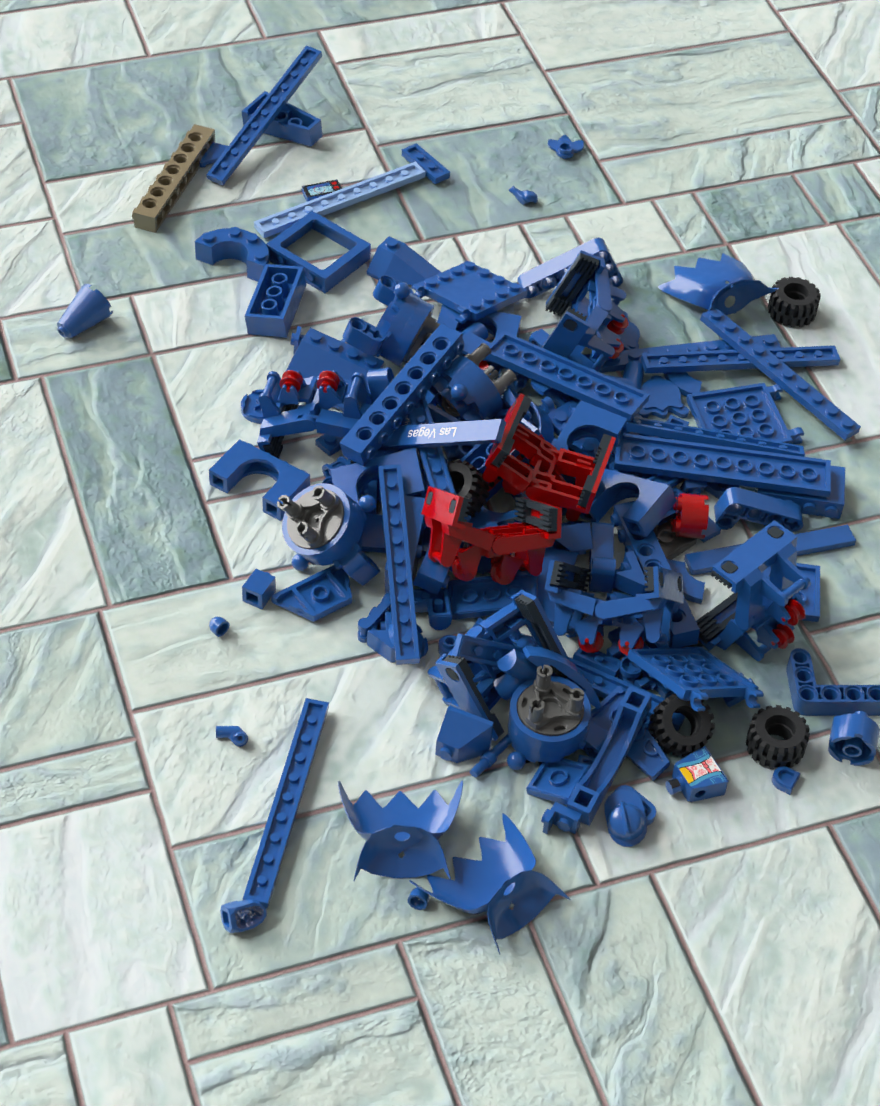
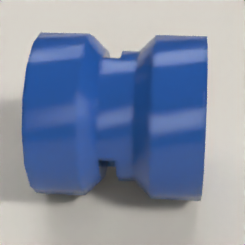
M626 656L621 660L618 679L634 685L635 680L641 679L643 669L637 668L635 663Z

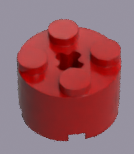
M680 493L679 497H675L677 501L673 505V510H676V519H672L671 532H676V537L704 539L705 535H701L702 530H707L709 505H705L704 500H709L708 496Z

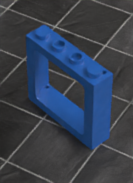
M314 211L309 212L266 244L270 262L275 265L304 267L306 283L324 294L371 259L370 243ZM313 229L349 251L322 270L286 250V248Z

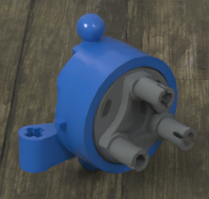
M543 665V670L542 666H539L537 668V678L522 683L512 695L509 708L508 735L515 751L508 755L507 764L513 770L522 769L526 760L533 763L537 761L546 763L558 762L577 749H583L589 757L596 758L608 735V731L603 730L590 720L591 705L585 692L570 680L551 676L553 671L549 665Z

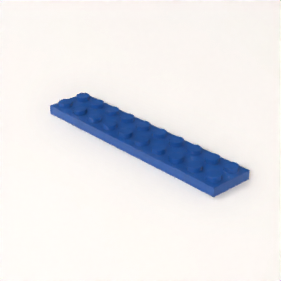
M625 434L615 449L614 469L822 497H829L831 492V460Z

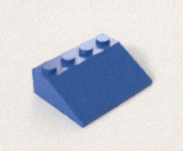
M310 328L301 340L286 371H300L303 378L317 377L323 371L333 372L335 370L342 379L352 381L353 373L360 372L365 376L366 384H368L367 372L383 368L384 360L365 354L353 346ZM344 403L337 404L333 407L343 411Z

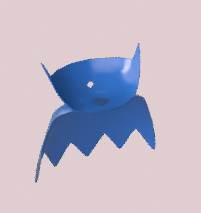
M722 253L720 261L698 258L695 268L674 266L675 279L658 286L660 290L676 298L707 310L716 307L725 315L736 314L737 311L742 310L751 301L779 289L767 287L760 280H755L743 262ZM734 296V304L731 307H726V298Z
M462 780L448 805L440 794L433 790L419 808L402 791H399L384 808L376 802L367 790L352 805L341 782L338 781L339 793L345 812L356 832L366 840L358 859L354 881L361 869L374 875L391 878H416L432 874L442 868L451 881L444 852L438 839L449 829L454 820L462 795ZM403 851L405 856L400 858L398 855Z
M502 813L505 842L479 837L482 861L453 857L455 880L450 881V879L433 875L426 876L433 893L409 880L422 891L468 914H479L487 911L489 926L499 955L500 951L496 940L504 939L522 929L546 907L556 894L571 900L552 880L542 873L533 871L536 859L519 829L504 813ZM511 904H514L513 910L509 909Z

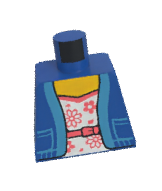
M706 746L676 762L672 773L673 779L665 782L666 789L670 795L681 791L688 802L723 796L728 785V779Z

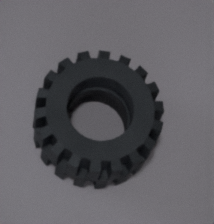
M800 277L781 278L772 286V288L779 289L770 294L768 313H770L772 318L776 319V322L783 323L782 325L803 327V325H809L810 322L815 320L821 298L820 291L809 280H803Z
M456 460L455 463L450 461L447 467L455 493L463 486L457 495L472 499V502L468 501V504L471 505L467 507L469 512L465 513L472 518L476 512L479 513L482 510L480 508L483 505H486V498L490 494L487 490L490 489V486L483 479V474L465 460L463 462Z
M676 693L659 703L654 708V713L650 715L649 720L653 723L649 725V730L654 732L652 737L658 741L660 748H665L663 752L666 754L673 752V756L678 757L682 754L683 757L697 751L708 743L707 740L713 735L710 731L715 729V723H711L714 715L708 712L711 709L710 706H704L706 708L705 711H695L692 709L690 701L679 699ZM673 713H680L689 720L691 724L690 736H683L675 730L672 724Z
M770 705L766 706V709H759L758 713H755L752 717L746 738L747 751L749 754H752V759L760 761L759 765L763 767L767 765L772 770L775 767L792 768L794 764H798L804 756L810 737L809 725H806L805 718H800L799 712H793L787 706L786 709L782 708L781 705H776L774 708ZM770 735H778L785 740H777Z

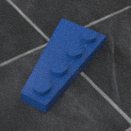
M620 685L600 703L601 707L599 709L594 708L591 711L590 720L608 732L625 695ZM643 723L626 757L654 781L670 766V762Z

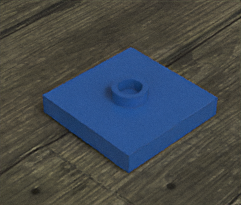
M564 758L554 763L542 762L526 788L527 794L567 805L577 784L591 766Z

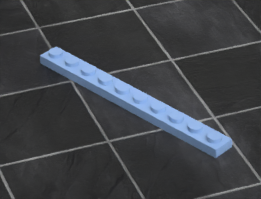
M416 162L254 221V228L263 238L285 231L311 211L321 216L330 214L423 179L426 172Z

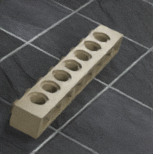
M194 124L191 130L187 131L186 137L179 143L177 150L172 153L171 159L168 163H165L162 172L157 175L153 185L149 186L148 192L141 198L137 208L133 209L132 219H134L135 228L154 233L157 232L200 168V160L211 144L215 142V129Z

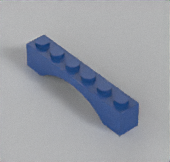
M629 686L597 757L588 772L577 784L567 803L568 808L582 814L581 823L588 826L591 825L651 709L652 694Z

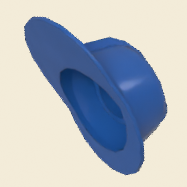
M619 789L612 792L604 804L608 832L611 838L621 846L632 847L637 845L645 838L647 833V820L640 796L629 789Z

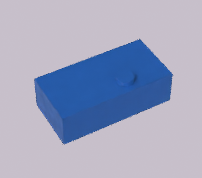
M265 264L244 316L249 335L287 337L307 286L304 267Z
M404 495L413 584L419 558L422 557L423 552L422 542L426 521L425 516L421 513L425 498ZM386 561V565H385V593H387V592L390 593V592H389V581H388L387 561Z

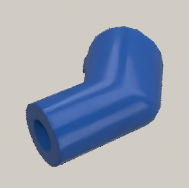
M216 726V738H229L239 747L247 744L248 736L239 726Z

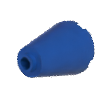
M84 284L57 322V331L62 337L72 338L113 314V311H109L111 307L109 301L98 289L91 290L89 287L92 285Z

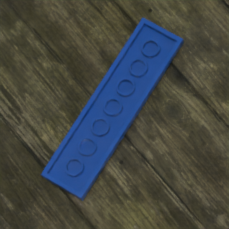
M504 331L489 345L492 353L485 358L511 371L520 373L529 379L536 380L561 391L566 395L625 417L629 422L649 401L650 394Z

